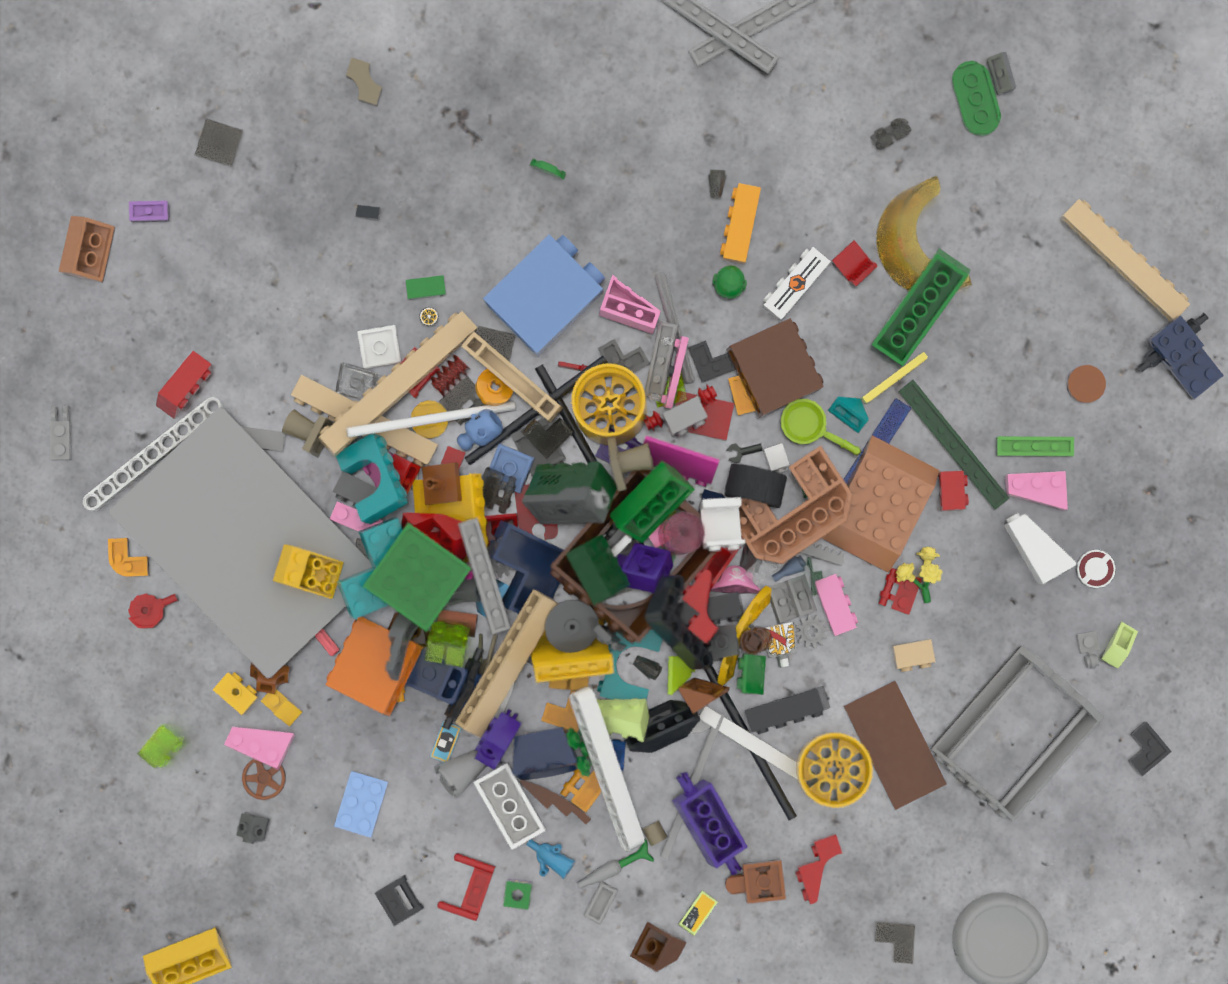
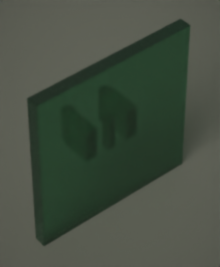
M807 557L806 565L811 594L815 596L817 595L815 580L823 579L822 571L813 572L811 557Z

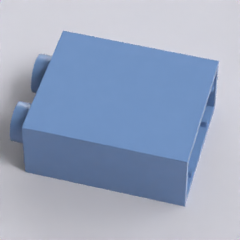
M549 234L483 298L484 303L537 357L603 294V288L599 284L605 277L591 262L582 268L572 258L578 252V249L564 235L555 240Z

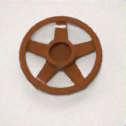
M255 759L251 760L245 766L242 773V783L246 792L260 800H267L277 796L285 784V772L282 765L279 770L274 768L265 770L261 762ZM255 762L257 774L246 776L248 768ZM279 770L282 775L281 785H278L272 779V776ZM246 781L258 783L256 795L248 789ZM265 786L276 790L272 795L261 796Z

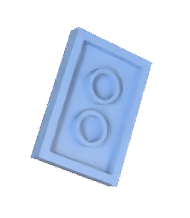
M351 771L334 827L371 838L388 782Z

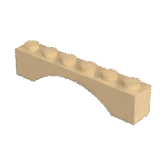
M474 331L462 344V347L549 422H552L563 409V407Z

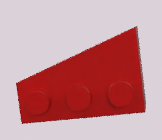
M192 351L158 392L156 406L175 419L181 409L186 406L189 398L198 391L203 380L206 381L211 375V363L195 351Z

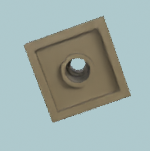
M294 409L287 416L282 433L305 441L302 449L318 458L324 448V445L319 441L320 431L326 426L331 427L334 423L319 415L315 423Z
M615 436L607 438L610 463L618 491L626 489L624 473L654 469L648 443L619 452Z

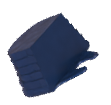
M560 727L515 736L512 774L518 779L530 780L577 770V754L573 747H570L568 744L566 729Z

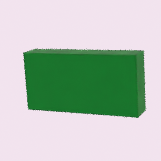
M444 275L406 280L408 300L446 295Z

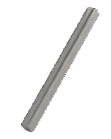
M665 273L656 274L655 279L667 322L679 325ZM679 326L676 339L680 340L682 333ZM687 351L685 352L681 368L685 384L694 382Z

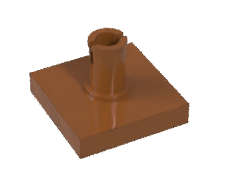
M459 463L422 467L425 505L462 501Z

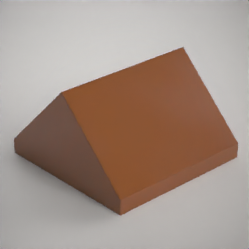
M695 677L679 686V692L693 713L729 691V687Z

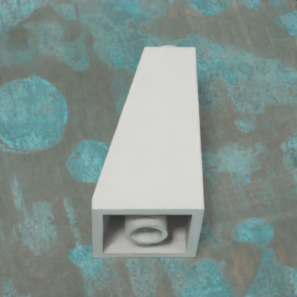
M1017 513L1006 519L1008 523L1004 527L1038 585L1048 582L1077 565L1026 514L1020 516Z

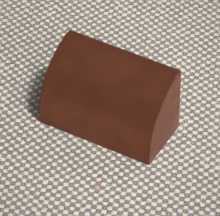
M441 610L438 615L436 632L475 638L478 615Z

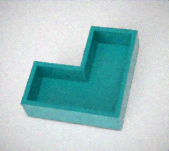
M393 517L358 531L372 567L337 581L350 618L356 619L388 606L384 601L365 589L363 585L403 531L398 518Z

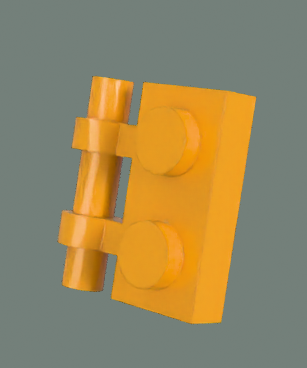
M577 769L573 771L574 774L570 780L564 783V788L560 794L567 797L572 792L575 796L571 802L586 813L602 791L594 770L586 777L582 776ZM582 778L585 782L578 790L574 786Z

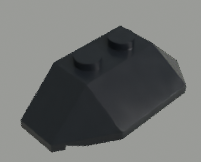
M669 700L648 710L649 721L643 742L638 741V738L633 736L624 739L630 752L653 753L686 738L701 719L697 712L693 713L686 702Z

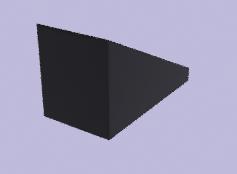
M357 205L355 217L379 221L381 208Z

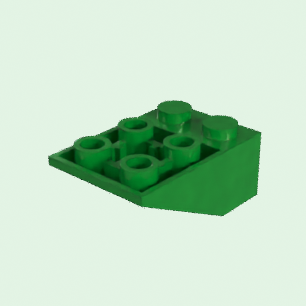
M743 654L742 658H738V670H741V677H737L736 689H740V693L764 694L766 656Z

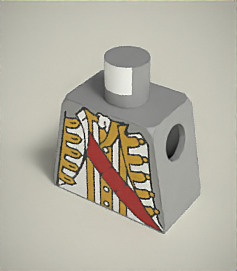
M795 621L765 627L772 635L771 646L766 650L768 657H777L779 668L790 666L788 654L796 653Z

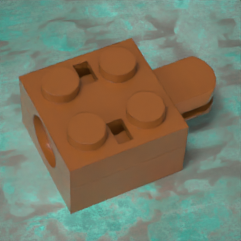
M780 859L742 864L743 874L730 876L725 882L729 893H745L747 904L786 899L782 861Z

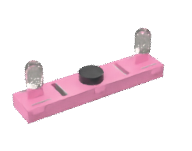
M665 336L662 338V342L672 346L674 338ZM680 336V340H675L674 346L678 348L674 365H670L668 376L671 378L667 395H662L661 399L666 408L672 409L688 337ZM649 394L650 400L660 401L661 394Z

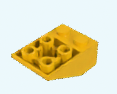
M284 544L273 581L333 599L344 562Z

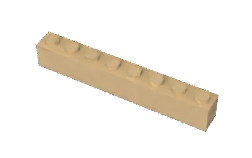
M1078 199L1061 219L1170 322L1181 315L1190 305L1188 297L1182 292L1178 293L1170 280H1164L1160 276L1161 272L1155 266L1151 267L1146 263L1147 259L1141 253L1137 254L1132 249L1133 246L1127 240L1123 241L1118 236L1119 232L1112 226L1109 228L1104 223L1105 219L1100 214L1093 213L1090 210L1091 206L1085 200L1081 201Z
M303 375L300 376L291 393V396L294 397V402L302 406L305 403L312 406L310 410L319 415L324 412L329 415L327 419L335 422L334 419L339 414L348 412L350 410L348 407L354 402ZM381 416L374 423L386 422L391 420ZM407 428L375 433L384 437L388 450L392 447L397 450L396 454L406 458L407 455L414 459L413 463L421 467L424 464L429 466L439 446Z
M533 589L455 722L464 730L478 737L483 736L545 631L546 618L549 612L558 605L556 601Z

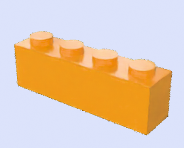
M738 183V187L733 188L731 199H735L734 206L729 207L728 217L731 218L730 225L725 227L724 236H727L726 244L722 243L720 254L723 255V260L740 264L746 263L761 187Z

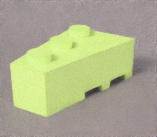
M596 699L608 734L611 735L614 732L621 734L624 738L633 736L637 737L638 741H644L649 721L646 699Z

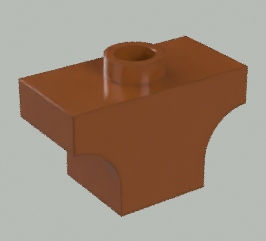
M251 662L250 677L257 680L256 691L275 694L280 684L288 683L289 666H282L271 678H266Z

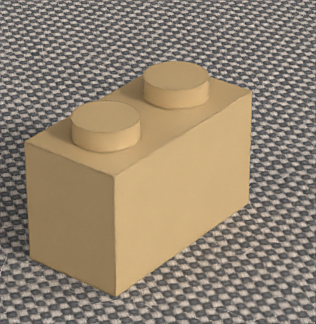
M931 639L892 646L896 669L901 668V672L913 670L912 666L920 665V669L932 667L931 663L935 662Z

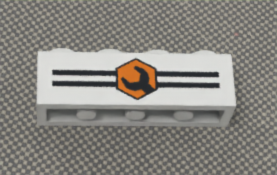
M814 247L803 252L800 256L801 262L798 265L794 263L787 271L790 273L786 279L782 277L775 285L778 289L773 294L769 292L763 299L765 302L763 308L779 321L785 317L831 262Z

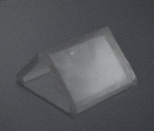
M341 362L335 392L361 400L365 391L369 388L374 389L377 386L380 374L376 371Z

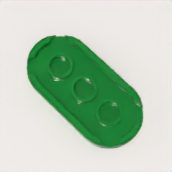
M976 61L963 62L955 69L952 76V86L963 124L974 135L985 136L991 134L1000 123L1001 112L989 71L984 65Z

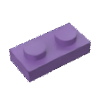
M167 200L129 201V221L169 220Z

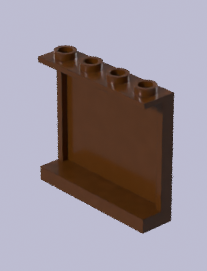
M791 318L732 344L726 349L759 418L824 387L822 376L816 372L814 359L808 355L806 351L807 345L800 338L798 326L795 322H792Z

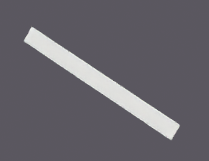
M705 706L699 717L702 721L716 729L721 715ZM725 717L723 718L719 728L721 733L797 779L796 761ZM813 778L807 780L806 783L809 787H811L819 780L817 778ZM826 781L821 782V784H820V790H821V791L823 790V788H824V786H825V784H826Z

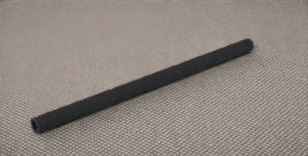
M602 355L549 396L554 401H558L574 389L576 382L582 374L597 365L608 364V361ZM532 407L506 426L502 433L490 443L479 446L464 457L465 460L471 465L540 413Z

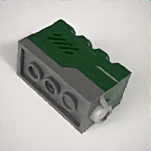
M583 462L573 463L572 465L558 463L556 466L551 463L537 464L522 503L540 524L604 523L616 493L617 484L601 462H589L587 465Z

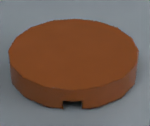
M1082 365L1071 372L1067 386L1070 395L1076 401L1091 403L1103 395L1106 388V379L1097 367Z

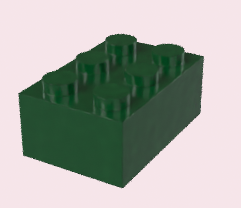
M603 534L566 554L594 605L630 585L627 576L623 573L617 558L612 553Z

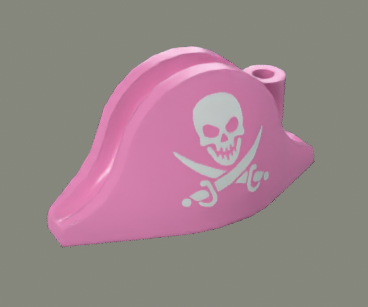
M735 565L725 569L719 581L710 591L721 593L739 592L744 594L759 593L760 588L753 583V573L747 572L744 568Z

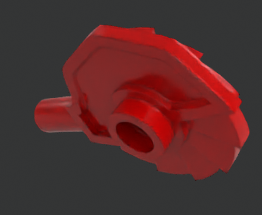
M148 593L140 596L137 595L130 602V609H128L130 617L128 619L137 628H153L163 618L165 606L178 601L177 596L173 594L164 599H156V596L148 595Z

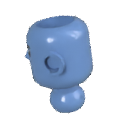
M489 409L472 414V418L465 423L466 433H462L457 437V443L465 451L470 450L474 443L484 446L502 433V422Z

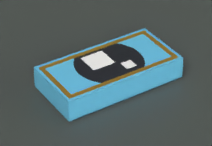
M452 724L450 730H447L441 726L430 757L442 762L450 760L462 727Z

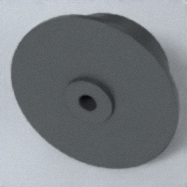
M567 600L559 603L549 612L545 622V633L549 642L556 649L567 653L579 652L586 649L595 640L597 633L593 629L599 624L598 617L594 610L582 601Z

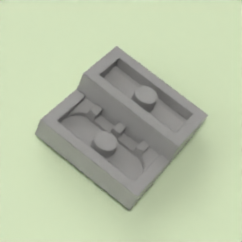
M805 574L768 586L772 590L770 602L778 624L817 611Z

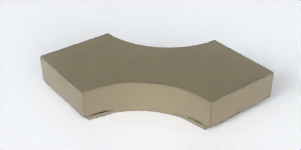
M351 58L346 77L352 79L357 84L359 89L358 100L377 106L382 87L377 85L370 77V63Z

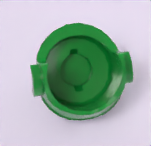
M728 265L721 268L717 274L714 273L712 284L715 285V290L720 296L733 299L746 290L747 280H745L744 273L740 268Z

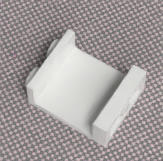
M741 498L702 500L699 504L703 549L709 548V551H720L721 548L728 547V550H739L745 544V540L741 539L739 507L742 505Z

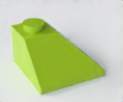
M668 656L667 695H672L676 692L679 686L683 685L691 677V672H695L679 656Z

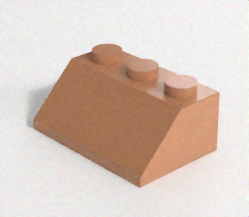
M71 216L58 272L102 282L115 226L86 217Z

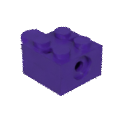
M638 543L634 544L628 556L623 554L616 556L618 564L627 576L630 584L627 587L654 593L659 579L662 576H669L673 568L672 556L669 550Z
M510 709L507 710L506 714L501 712L498 718L494 716L475 749L478 753L474 759L493 770L497 767L522 724L516 720L517 713L513 717L509 716L512 711Z

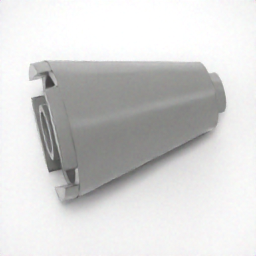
M476 750L434 767L435 773H440L441 775L440 782L451 796L454 795L455 799L465 791L486 767L485 764L474 759L478 753Z

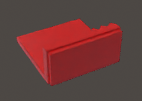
M855 240L832 260L845 278L855 286L878 267L875 262L870 260Z

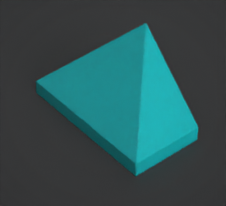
M837 397L828 409L829 412L857 433L861 431L869 420L861 398Z

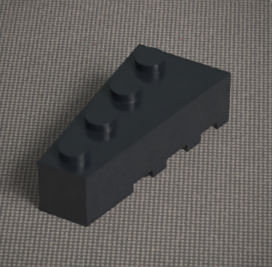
M739 592L709 597L707 611L709 618L715 625L720 624L722 620H728V622L740 620L739 618L744 614V609ZM686 602L678 603L674 614L686 627L690 626L688 622L694 615L698 616L700 614Z
M821 686L814 690L801 692L794 696H788L777 701L745 710L751 733L757 731L758 734L768 732V728L772 726L778 729L787 726L786 722L792 720L794 724L805 721V716L812 715V718L823 715L822 711L831 707L825 688Z

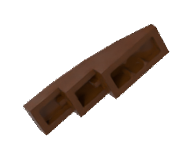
M527 780L519 782L546 809L553 804L566 817L573 812L585 825L591 820L580 808L561 795Z

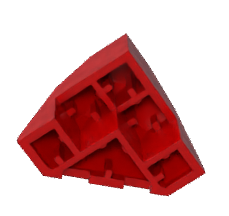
M402 513V530L409 523L461 561L467 555L458 523L462 521L444 514Z

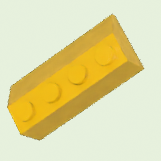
M215 928L143 956L146 973L152 984H192L232 968L222 939Z

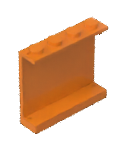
M358 617L352 624L350 635L346 637L343 643L342 652L335 659L333 670L327 675L325 685L384 715L390 716L423 646L412 641L409 642L399 681L391 680L385 670L386 662L390 659V647L392 645L388 637L390 630L364 617Z

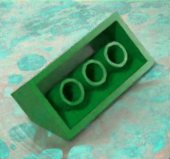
M661 461L610 514V517L620 531L643 543L695 488L675 468Z

